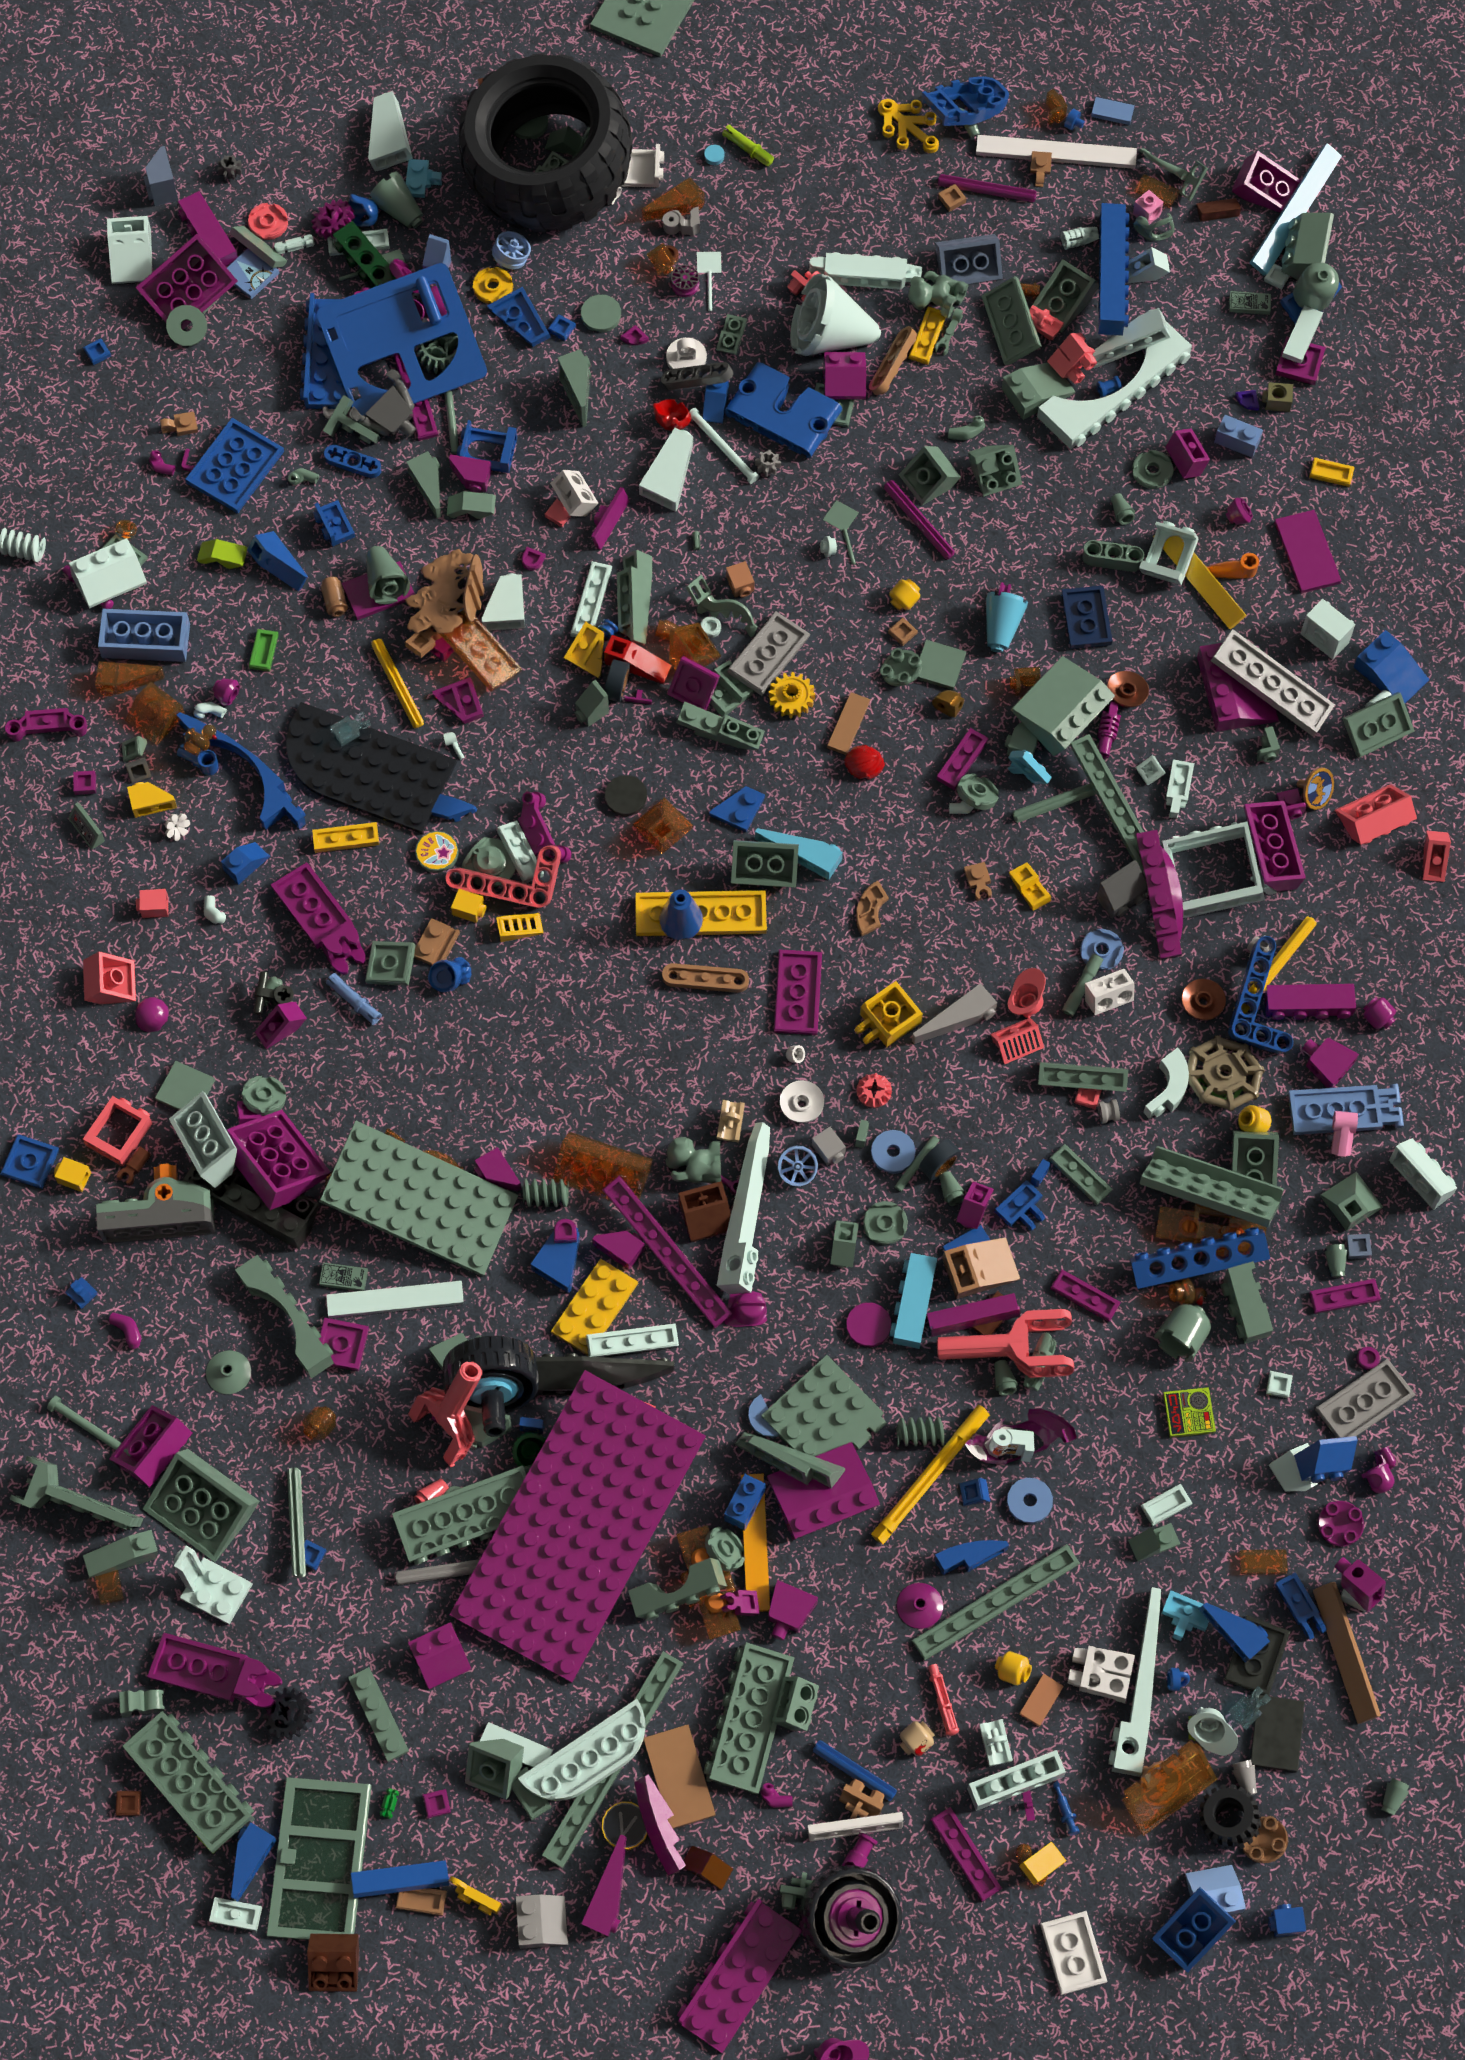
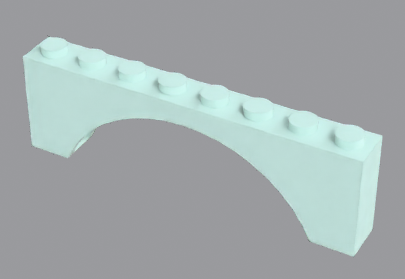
M1166 322L1171 338L1145 348V359L1139 372L1125 387L1106 397L1088 401H1075L1052 396L1038 408L1037 417L1070 449L1075 446L1079 447L1086 441L1087 436L1090 434L1095 435L1101 429L1102 424L1105 422L1110 423L1116 417V413L1120 410L1125 411L1128 409L1135 398H1142L1149 387L1154 388L1157 386L1164 375H1171L1178 364L1186 363L1191 357L1192 345Z

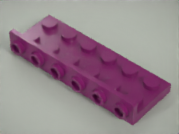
M760 1899L756 1903L750 1902L744 1912L747 1916L743 1923L737 1922L730 1933L733 1935V1938L729 1944L724 1942L717 1953L720 1958L716 1964L710 1963L704 1973L707 1976L702 1985L697 1983L690 1994L693 1999L689 2005L684 2003L677 2014L679 2025L721 2054H723L802 1932L800 1928L763 1904Z

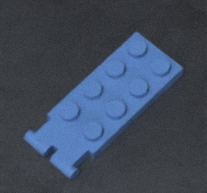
M1392 1084L1388 1089H1378L1377 1085L1290 1090L1288 1093L1293 1135L1333 1133L1334 1111L1358 1113L1356 1131L1381 1130L1383 1125L1394 1124L1395 1128L1404 1127L1402 1108L1393 1107V1105L1401 1104L1398 1084Z

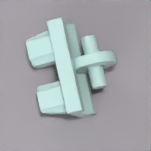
M1003 1719L979 1724L989 1767L1012 1762L1013 1759Z

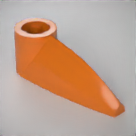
M1246 553L1241 557V560L1226 561L1206 567L1216 578H1252L1257 573L1259 558L1253 553Z

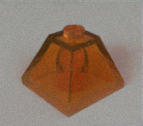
M699 623L674 627L670 630L669 660L674 666L675 671L683 656L703 667L721 657Z

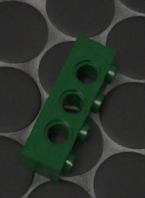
M353 221L333 234L334 248L338 253H343L346 256L345 259L351 268L355 267L360 279L364 283L368 282L371 288L397 279L391 272L389 263ZM352 246H358L356 250L350 249ZM366 260L371 261L370 264H362ZM377 275L384 276L382 279H375Z

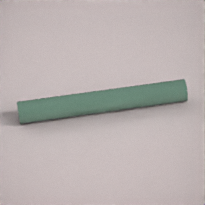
M931 1136L894 1188L902 1192L919 1169L920 1162L939 1142L936 1136Z

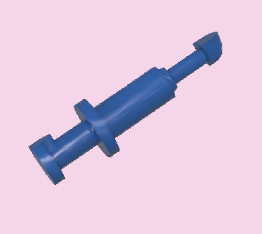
M1057 1780L1053 1787L1058 1794L1057 1802L1063 1815L1061 1821L1062 1823L1067 1822L1070 1830L1068 1834L1073 1836L1080 1832L1078 1826H1075L1073 1821L1077 1816L1071 1812L1066 1797L1062 1796L1059 1788L1060 1784Z

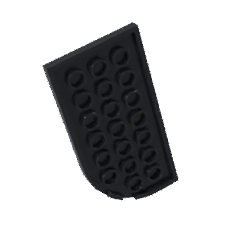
M300 702L287 732L286 749L291 768L309 790L326 799L420 834L424 833L432 816L431 811L439 795L443 793L457 764V759Z

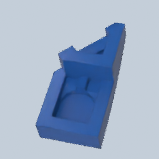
M440 794L431 812L436 817L450 820L453 818L455 822H458L462 816L469 812L472 814L477 812V808L465 801Z

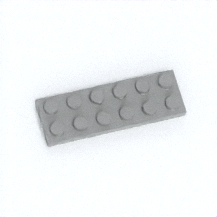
M1233 629L1211 659V662L1312 736L1318 732L1335 706L1334 703Z

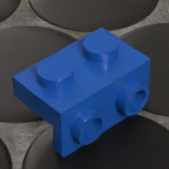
M338 500L320 507L318 502L314 504L315 512H313L315 521L317 524L321 523L323 537L325 540L330 541L332 547L355 537V533Z

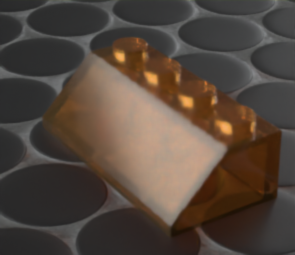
M568 1132L561 1144L553 1179L558 1183L560 1179H563L565 1185L569 1181L570 1187L609 1199L602 1189L620 1176L640 1200L653 1159Z

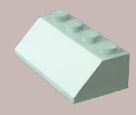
M202 1091L170 1117L169 1120L199 1175L216 1188L233 1173L237 1148L206 1093Z

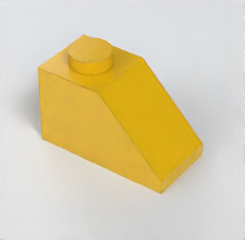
M138 782L127 787L135 818L177 808L173 795L149 782Z

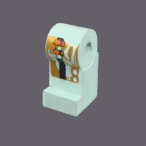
M998 1429L994 1431L991 1437L989 1450L997 1456L1005 1454L1021 1456V1461L1030 1462L1034 1453V1432Z

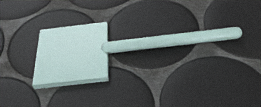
M697 252L698 273H707L708 310L712 311L711 273H721V252Z

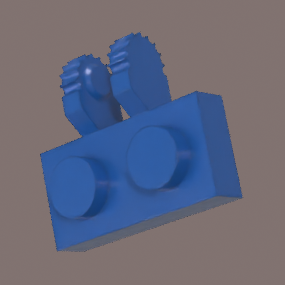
M1026 1180L995 1209V1213L1010 1227L1020 1219L1032 1231L1036 1228L1035 1224L1025 1213L1030 1210L1035 1218L1042 1222L1045 1219V1215L1035 1204L1042 1199L1043 1195Z

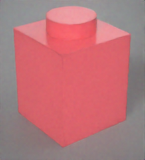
M166 889L140 890V898H136V910L140 911L142 918L168 917V894Z

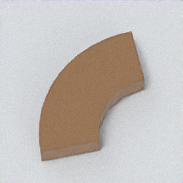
M879 881L874 882L864 891L857 906L856 922L861 936L881 927L878 912L881 906L889 900V897Z

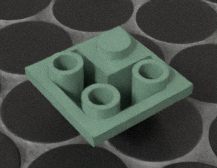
M1014 445L985 446L968 452L971 469L983 496L1022 485Z
M1357 1171L1320 1195L1346 1231L1383 1208Z

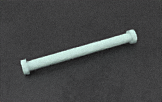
M691 409L689 411L691 419L748 478L747 481L752 484L758 480L759 475L757 472H753L699 415L698 409Z

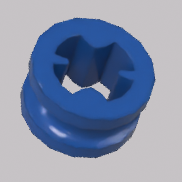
M604 619L602 625L598 626V629L603 631L604 636L608 639L619 631L618 627L607 619Z

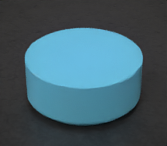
M719 145L708 146L704 153L705 161L710 165L721 164L724 160L723 148Z

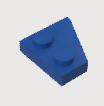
M745 786L709 812V816L747 832L765 799V794Z

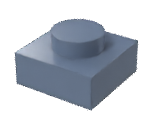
M1370 1234L1346 1236L1348 1259L1371 1258Z

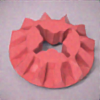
M877 1073L866 1074L864 1078L859 1080L857 1085V1096L868 1107L876 1108L885 1105L892 1094L891 1083L885 1076H880ZM874 1082H876L877 1089L881 1090L876 1092L875 1098H873L872 1091L868 1090V1088H872Z

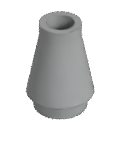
M1251 1760L1233 1764L1234 1770L1232 1772L1239 1786L1244 1788L1246 1793L1250 1792L1251 1795L1257 1793L1255 1765H1252Z

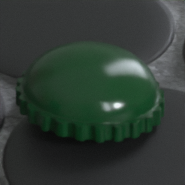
M526 1432L524 1435L521 1434L520 1437H517L512 1446V1457L518 1467L533 1464L535 1460L530 1459L538 1456L546 1441V1438L542 1437L541 1434Z

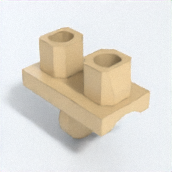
M723 1100L717 1134L718 1140L739 1142L745 1103Z

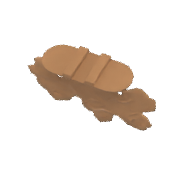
M460 549L451 551L448 555L436 558L432 563L424 566L421 571L425 578L433 581V584L431 586H424L418 590L416 595H411L405 599L410 607L420 609L419 612L410 618L407 628L419 633L426 630L429 626H433L437 633L452 632L454 628L463 623L462 618L457 614L462 608H464L467 619L471 622L474 621L476 610H481L482 603L479 596H484L485 591L482 583L483 570L479 556L471 553L465 554ZM468 564H470L469 571H468V569L466 568V566H467ZM461 569L463 574H456L454 570ZM467 577L465 589H459L457 586L458 582L462 578ZM462 593H464L463 604L457 602Z

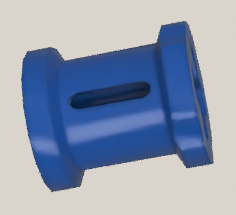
M1114 376L1113 379L1105 382L1098 381L1096 384L1101 398L1122 389L1118 376Z

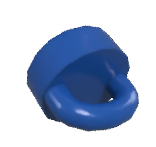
M1179 1668L1168 1669L1167 1687L1170 1691H1179L1180 1687H1184L1189 1683L1190 1675L1187 1672H1180Z

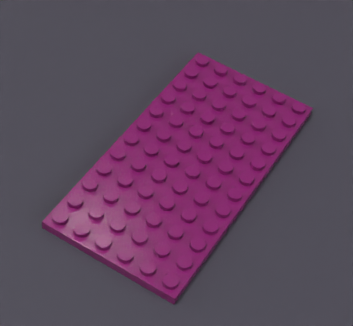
M585 1370L453 1607L450 1616L564 1679L573 1682L704 1442L706 1435Z

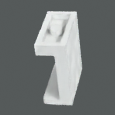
M656 144V150L632 149L628 176L622 186L659 187V181H663V168H660V163L664 164V151H660V144Z

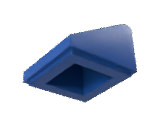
M977 1478L960 1483L963 1506L990 1502L986 1479Z

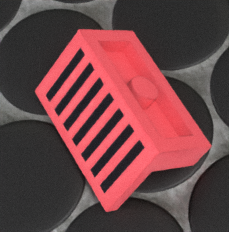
M1031 1018L990 1034L993 1042L999 1047L1004 1064L1044 1048L1039 1027Z

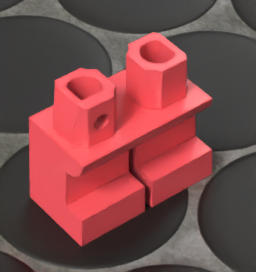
M1070 333L1059 346L1060 348L1047 361L1062 378H1069L1074 384L1081 383L1085 378V375L1080 370L1082 366L1086 370H1091L1097 364L1093 356L1095 350L1088 347L1085 343L1086 338L1082 333Z

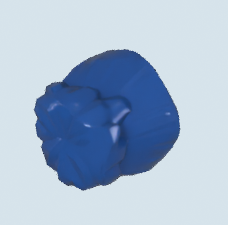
M457 957L452 961L439 960L431 966L428 981L437 991L443 993L450 992L459 985L470 982L471 968L469 962L462 957Z

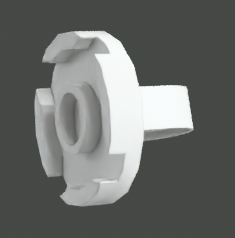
M684 337L677 339L667 349L666 361L670 369L706 364L707 353L705 347L700 341L693 338Z

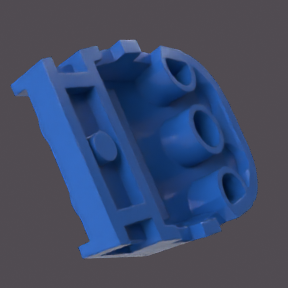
M984 76L971 77L968 82L960 83L959 80L951 81L950 86L944 87L940 85L935 87L933 92H922V103L927 104L942 120L943 126L973 125L999 114L1006 107L1009 98L1008 90L999 81ZM960 99L972 113H968L967 110L962 111L952 100Z

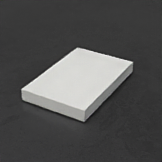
M1087 1911L1040 1924L1061 1995L1107 1983Z

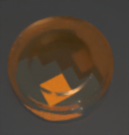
M121 520L116 524L115 533L118 537L130 540L136 536L137 526L133 522Z

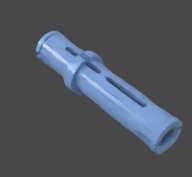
M336 973L328 977L331 981L326 980V984L353 1006L357 1014L363 1015L372 1025L379 1021L378 1018H381L382 1014L369 1004L367 998H362Z

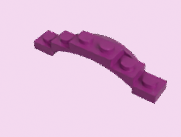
M1158 830L1136 833L1160 959L1182 956L1180 939L1183 927V900L1175 866L1168 853L1160 845Z

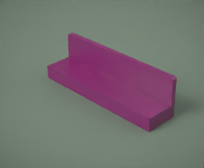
M1015 1293L930 1312L927 1313V1319L931 1335L934 1337L973 1328V1326L1020 1317V1307L1017 1304Z

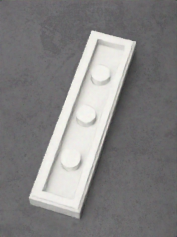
M902 1812L808 1825L809 1841L858 1835L859 1832L866 1834L902 1829L903 1815Z

